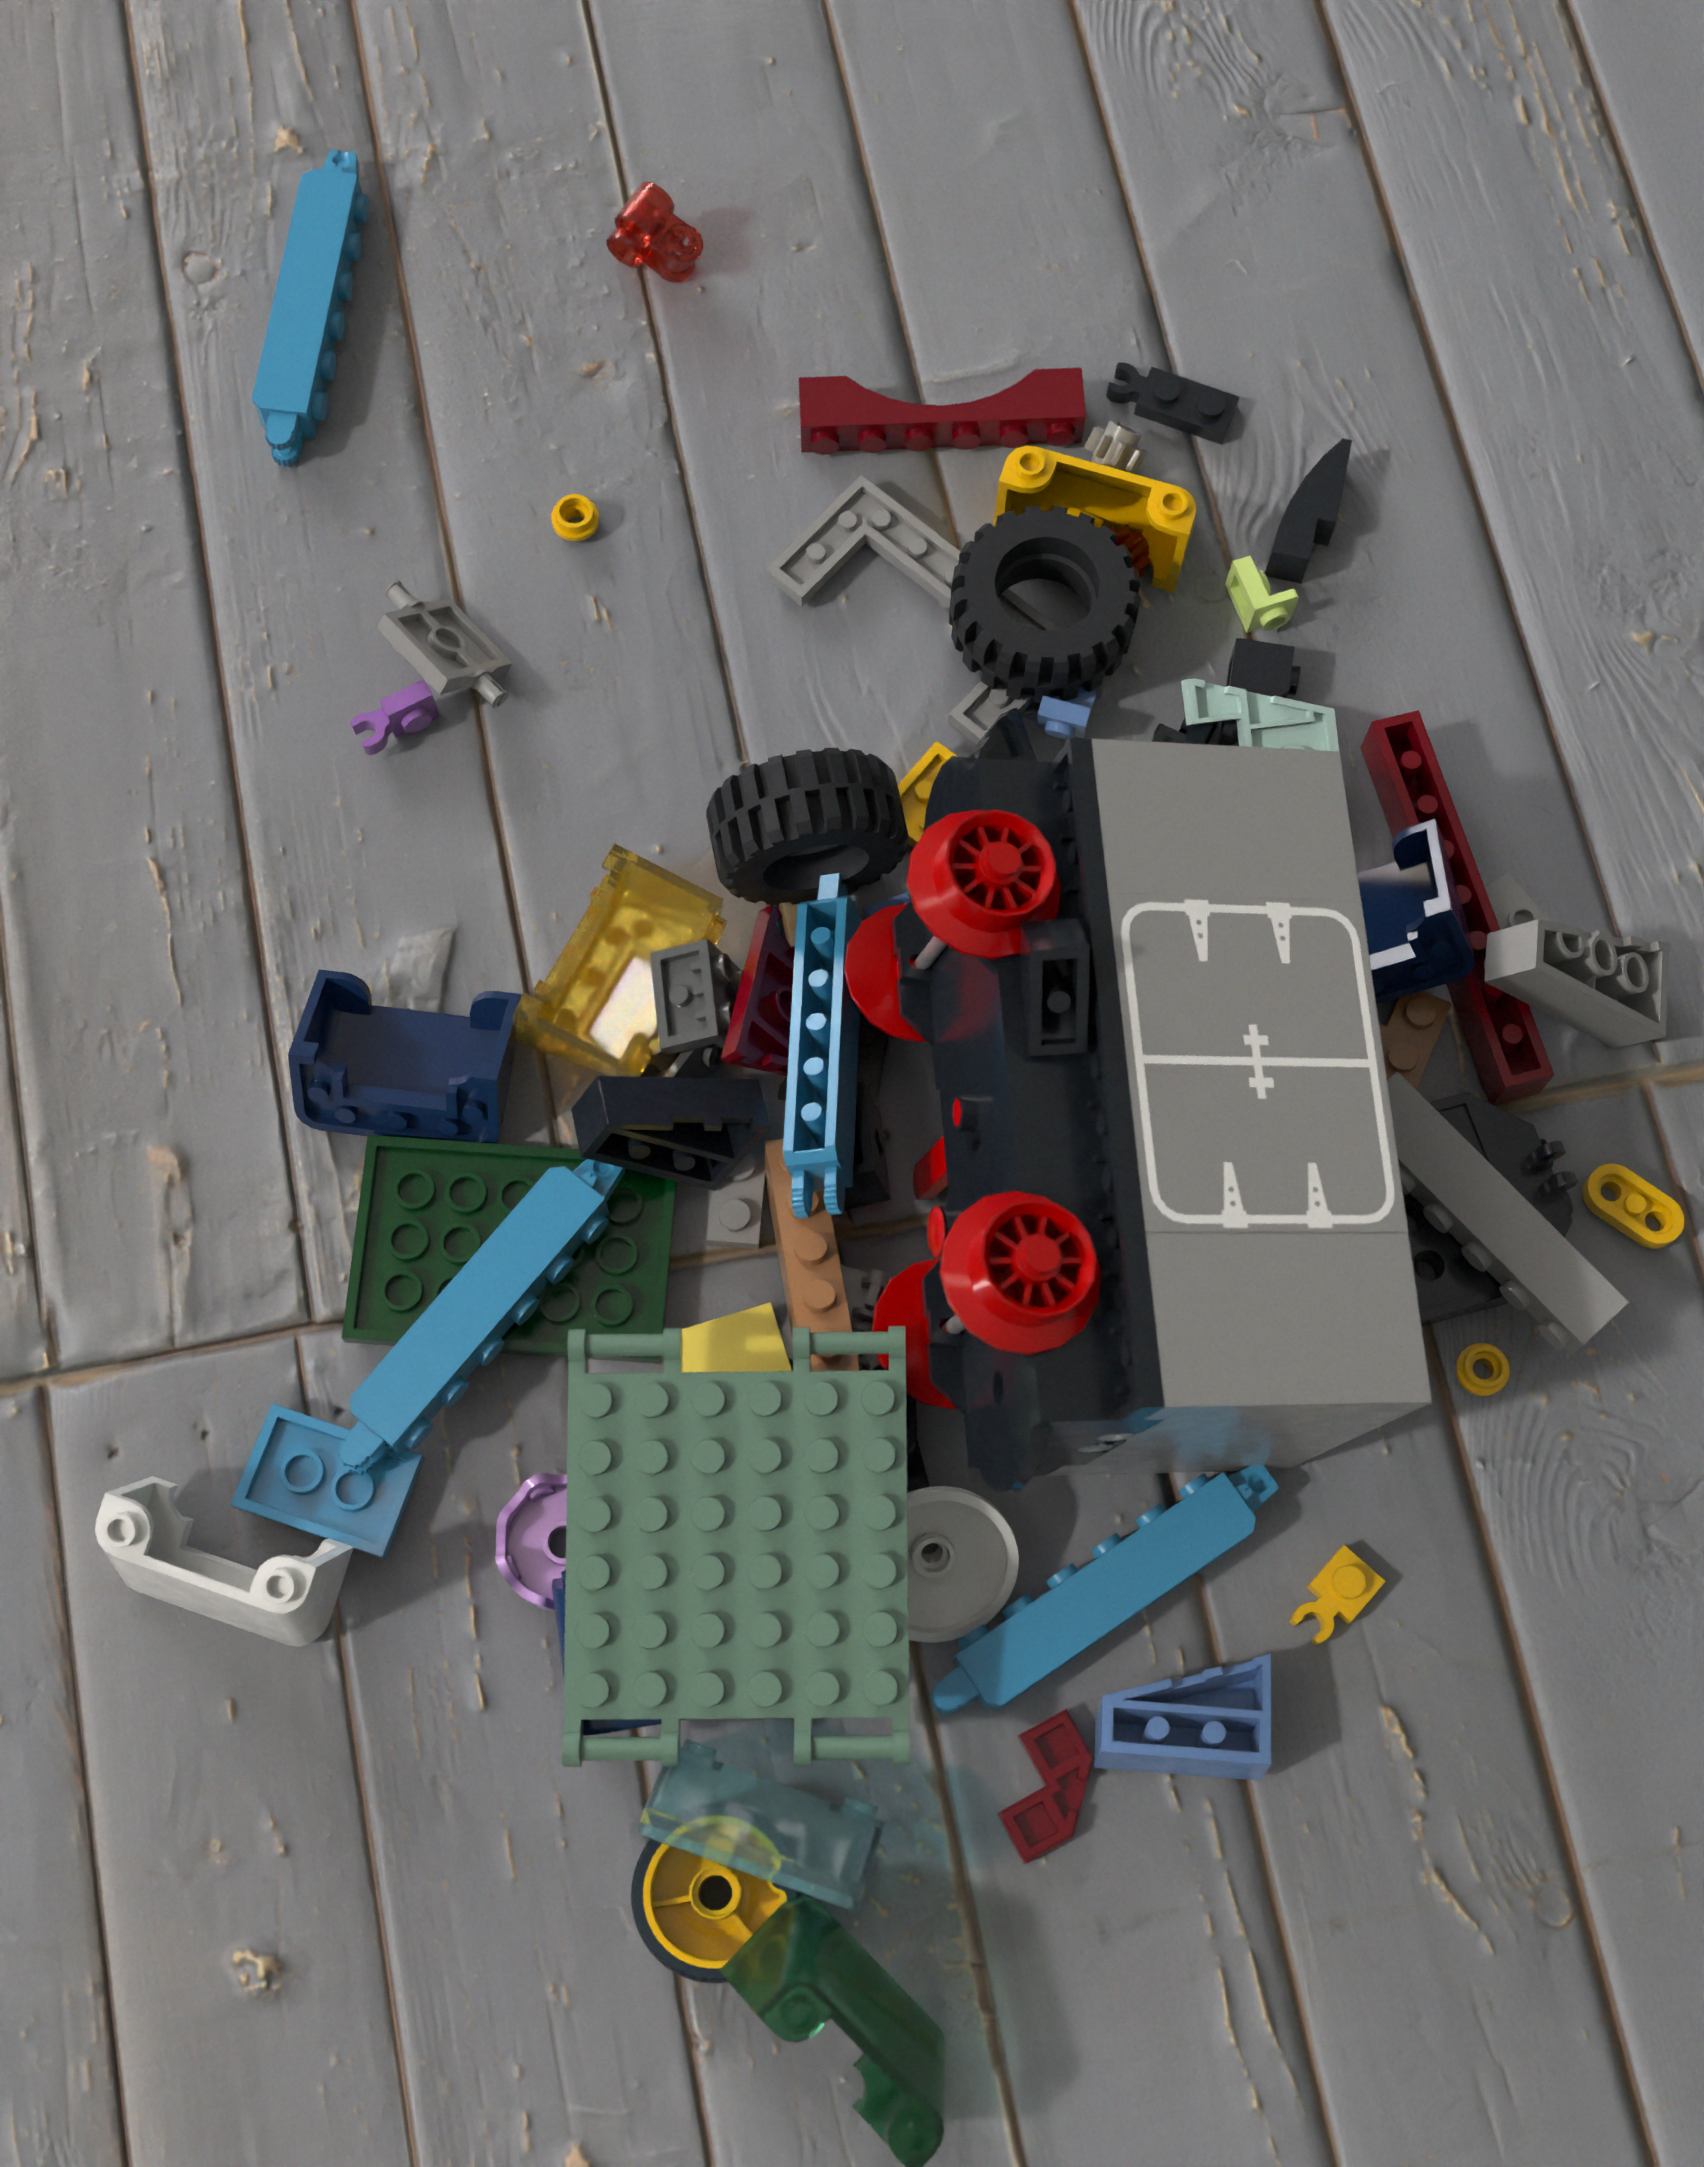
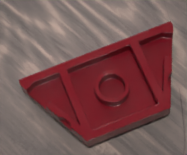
M771 904L759 911L721 1059L729 1064L787 1076L795 945L792 947L789 945L776 925V922L783 915L775 905Z

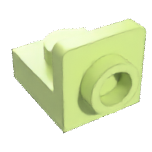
M1251 555L1232 562L1225 587L1246 633L1262 628L1265 631H1271L1285 625L1292 617L1299 599L1296 590L1290 589L1271 595L1269 581L1263 571L1257 570Z

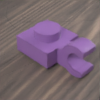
M423 679L380 700L381 708L369 713H361L355 716L350 723L356 735L365 730L375 731L372 737L361 742L366 755H374L385 748L391 733L397 738L405 733L419 732L426 728L431 720L438 718L439 714L433 695Z

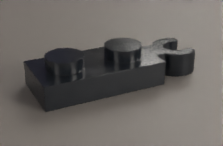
M1118 363L1114 376L1118 380L1125 381L1127 385L1120 386L1110 382L1106 398L1114 403L1135 402L1134 415L1220 445L1224 441L1240 398L1239 396L1151 367L1148 376L1144 377L1139 375L1137 369L1128 363Z

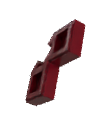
M1067 1708L1018 1736L1044 1787L998 1812L997 1816L1023 1864L1072 1838L1075 1834L1094 1757Z

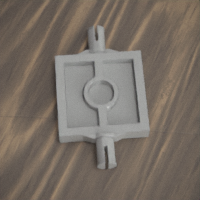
M399 580L397 582L394 581L387 587L385 596L400 610L384 613L377 629L392 644L394 650L404 656L423 676L424 681L430 687L434 688L440 695L463 688L476 689L493 708L499 707L506 701L508 692L504 691L495 680L505 678L513 663L450 598L436 602L421 601L416 599Z

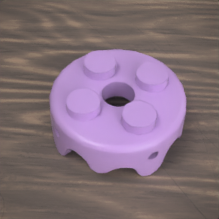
M540 1473L527 1479L500 1512L496 1524L495 1559L504 1579L525 1601L541 1609L555 1612L552 1581L556 1578H562L561 1572L566 1570V1558H559L551 1553L550 1540L557 1531L566 1529L567 1474Z

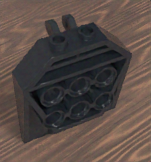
M1468 1092L1430 1103L1559 1233L1566 1237L1572 1224L1571 1215L1573 1213L1572 1202L1567 1190L1576 1186L1578 1181L1572 1171H1561L1553 1174L1551 1169L1553 1161L1566 1153L1562 1142L1553 1141L1547 1143L1545 1139H1539L1533 1124ZM1411 1193L1408 1195L1403 1194L1405 1212L1414 1219L1417 1225V1231H1408L1412 1264L1414 1261L1427 1262L1434 1269L1436 1276L1435 1280L1428 1281L1422 1279L1415 1272L1413 1265L1421 1327L1508 1304L1509 1302L1500 1292L1501 1284L1487 1270L1482 1272L1473 1267L1461 1252L1463 1246L1448 1231L1442 1233L1430 1224L1424 1216V1207Z

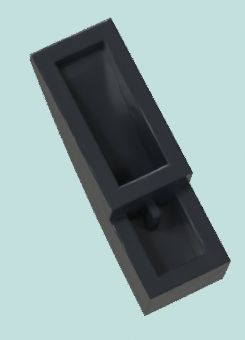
M1343 438L1323 455L1305 476L1294 493L1279 524L1265 570L1266 577L1301 584L1310 560L1312 545H1329L1337 523L1352 440Z

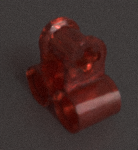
M642 182L615 217L614 223L616 227L607 238L606 245L610 253L619 262L632 268H638L644 263L664 280L680 283L686 281L691 276L695 262L703 251V239L694 227L673 214L675 205L667 192L654 183ZM686 237L689 239L687 246L683 244ZM669 261L673 262L671 269L668 268Z

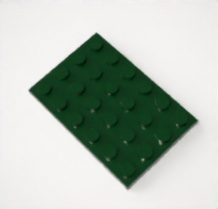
M368 1135L342 1330L343 1341L345 1343L395 1346L549 1168L565 1166L572 1172L586 1160V1158L581 1157L580 1150ZM624 1168L625 1174L606 1202L609 1210L606 1218L609 1221L602 1234L591 1244H587L584 1241L571 1258L574 1259V1263L566 1276L555 1285L549 1282L536 1297L539 1299V1305L530 1318L522 1325L514 1323L501 1338L504 1340V1345L499 1353L568 1358L567 1343L569 1329H587L588 1334H663L677 1181ZM662 1356L588 1357V1359L661 1364Z

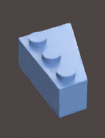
M1271 1653L1254 1657L1253 1661L1225 1668L1218 1666L1206 1669L1201 1674L1173 1681L1166 1679L1103 1695L1096 1711L1094 1768L1261 1781L1271 1766Z

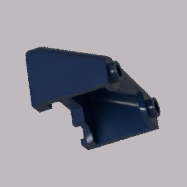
M1435 819L1408 827L1394 837L1392 849L1395 862L1357 873L1376 1005L1457 981L1466 977L1475 965L1472 943L1444 839Z
M319 969L288 1052L296 1116L305 1125L328 1132L361 1136L375 1135L496 1143L503 1123L522 1015L521 994L501 991H485L480 993L473 999L469 1013L470 1017L372 1005L369 987L362 979L353 974Z

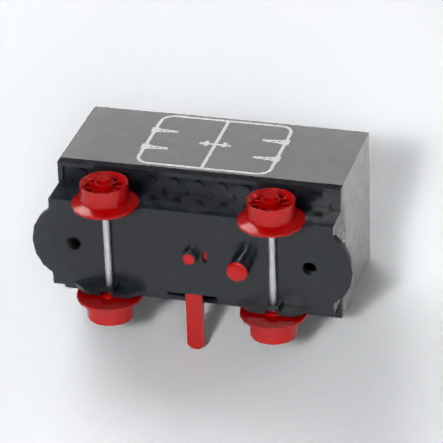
M1069 738L1052 762L951 756L941 766L932 785L926 808L923 835L910 854L907 885L912 901L907 904L884 907L862 921L847 945L844 968L851 998L872 1026L887 1035L920 1043L928 1042L932 1046L936 1090L940 1091L943 1136L915 1164L913 1190L917 1200H933L948 1185L949 1198L946 1206L934 1207L929 1214L927 1224L929 1249L935 1257L941 1258L913 1263L893 1277L875 1304L872 1332H889V1326H905L906 1394L922 1404L947 1409H958L964 1415L968 1467L979 1468L985 1483L995 1493L1019 1492L1031 1480L1032 1476L1241 1471L1249 1466L1264 1465L1267 1470H1288L1431 1403L1432 1398L1340 752ZM1078 918L1090 947L1087 1053L1029 1056L1020 979V921ZM877 1354L879 1364L884 1370H889V1354Z

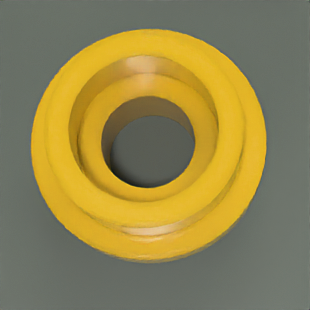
M566 495L553 508L551 514L552 526L556 534L565 540L573 542L583 541L591 537L598 529V509L592 501L583 495ZM574 517H580L583 519V521L579 523H568V521Z
M1476 1343L1468 1346L1460 1353L1456 1361L1455 1372L1459 1383L1465 1390L1477 1396H1490L1499 1392L1506 1385L1510 1375V1367L1506 1356L1500 1349L1491 1344ZM1480 1362L1488 1367L1490 1372L1488 1379L1478 1378L1474 1374V1363Z

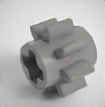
M1110 419L1106 429L1098 426V428L1094 427L1084 446L1085 449L1094 452L1090 462L1122 471L1127 470L1130 473L1133 471L1137 472L1147 452L1137 447L1142 434Z

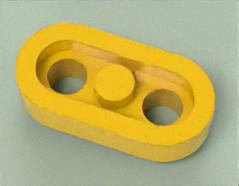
M1604 1164L1595 1169L1584 1182L1582 1194L1589 1210L1643 1247L1650 1249L1666 1247L1681 1234L1684 1228V1214L1679 1204L1622 1165ZM1601 1187L1610 1188L1615 1193V1201L1606 1200L1601 1194ZM1645 1217L1656 1219L1659 1223V1231L1650 1230L1646 1226Z

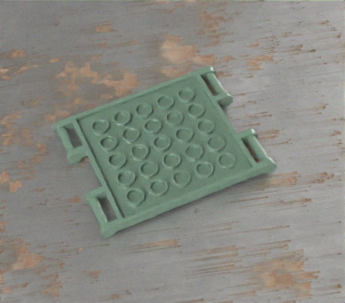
M889 1326V1332H811L810 1327H793V1371L683 1372L682 1328H664L663 1334H588L587 1329H569L567 1343L569 1371L563 1767H581L583 1761L661 1760V1766H679L681 1719L794 1718V1766H812V1760L893 1759V1765H910L905 1326ZM889 1354V1370L811 1371V1355ZM664 1356V1372L588 1373V1357ZM812 1718H892V1735L812 1736ZM662 1719L661 1737H583L584 1720Z

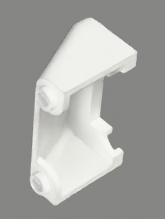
M151 1476L105 1493L96 1519L95 1533L98 1543L128 1587L145 1595L289 1646L300 1647L308 1645L325 1632L351 1558L353 1546L328 1538L322 1541L318 1550L311 1556L302 1558L297 1555H279L268 1559L260 1565L258 1570L186 1545L194 1519L182 1516L175 1507L173 1495H175L177 1484Z

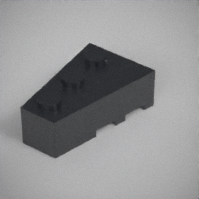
M597 1076L571 1108L582 1158L713 1191L721 1185L771 1127L758 1079Z

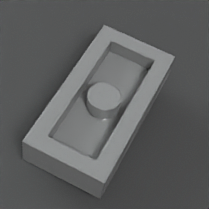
M756 1143L715 1191L711 1190L707 1245L759 1249L765 1191V1144Z

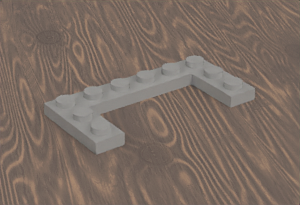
M861 474L766 568V579L803 607L866 543L943 605L950 608L953 573L955 566L959 563L961 551ZM1010 589L1005 590L998 599L1006 612L1023 625L1039 630L1060 629ZM980 681L949 713L948 723L977 745L1000 714L1017 707L1021 715L1034 701V696L1022 694L1021 699L1018 700L1006 696L1007 688L998 685L996 689H991Z

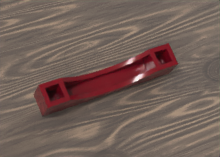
M1082 367L1034 369L1019 382L994 395L971 402L950 405L913 404L891 399L864 388L847 376L799 377L801 453L814 452L819 455H829L837 451L878 453L889 449H909L921 452L930 448L945 447L970 450L978 446L1002 445L1006 448H1018L1027 444H1050L1060 447L1071 443H1082L1086 420Z

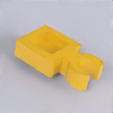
M1343 1545L1306 1586L1317 1597L1316 1601L1304 1603L1294 1610L1289 1623L1295 1626L1305 1615L1316 1617L1320 1623V1630L1312 1638L1311 1642L1315 1646L1319 1645L1331 1636L1334 1629L1333 1617L1335 1615L1340 1617L1346 1624H1349L1386 1581L1349 1548Z

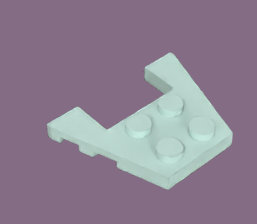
M1195 678L1181 681L1186 726L1236 720L1239 746L1339 752L1334 708L1278 696H1266L1248 692L1242 688L1206 683L1205 680Z

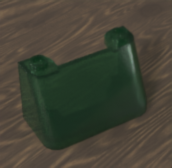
M806 1896L788 1899L778 1907L719 1971L753 2012L784 2041L797 2043L808 2040L831 2019L864 2052L854 2064L863 2079V2096L852 2107L872 2127L889 2147L893 2155L905 2167H923L942 2144L945 2131L946 2042L942 2030L819 1902Z

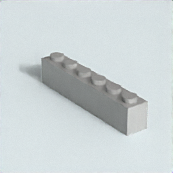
M1397 1071L1387 1080L1403 1194L1408 1195L1411 1193L1424 1207V1216L1430 1224L1442 1233L1448 1231L1463 1246L1461 1252L1473 1267L1482 1272L1487 1270L1501 1284L1499 1288L1501 1294L1513 1307L1521 1311L1526 1309L1540 1323L1538 1329L1547 1342L1559 1350L1564 1348L1570 1355L1574 1354L1618 1314L1629 1301Z

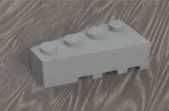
M1541 919L1487 933L1484 982L1614 1049L1666 1037L1668 942L1656 941L1646 943L1640 937H1613L1611 932L1602 930L1586 932L1582 931V928L1579 926Z

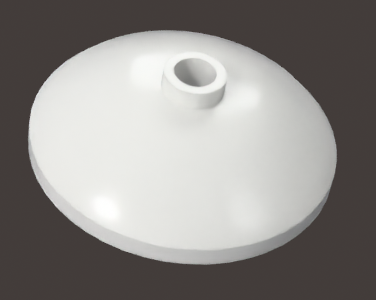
M936 1486L907 1493L909 1640L936 1643L964 1637L982 1624L985 1625L993 1619L1010 1597L1019 1567V1555L1015 1537L1001 1512L988 1500L971 1491L956 1487ZM930 1543L939 1545L938 1549L931 1554L922 1553V1549Z

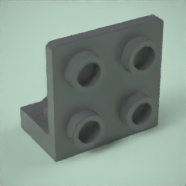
M708 939L650 952L660 1050L669 1055L712 1044H717L723 1049L743 970Z

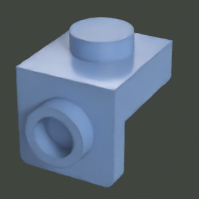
M1081 687L1079 688L1077 698L1062 701L1060 695L1043 696L1038 711L1037 726L1045 728V733L1066 740L1073 738V736L1084 738L1096 691L1087 692Z

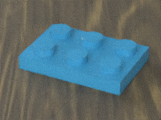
M272 1403L230 1505L235 1509L325 1540L330 1538L353 1546L354 1550L386 1560L425 1457L408 1449L399 1456L391 1449L378 1465L373 1466V1470H369L368 1474L363 1473L361 1476L359 1473L350 1472L348 1466L342 1464L343 1461L337 1454L339 1452L338 1446H341V1441L346 1440L345 1436L349 1433V1429Z

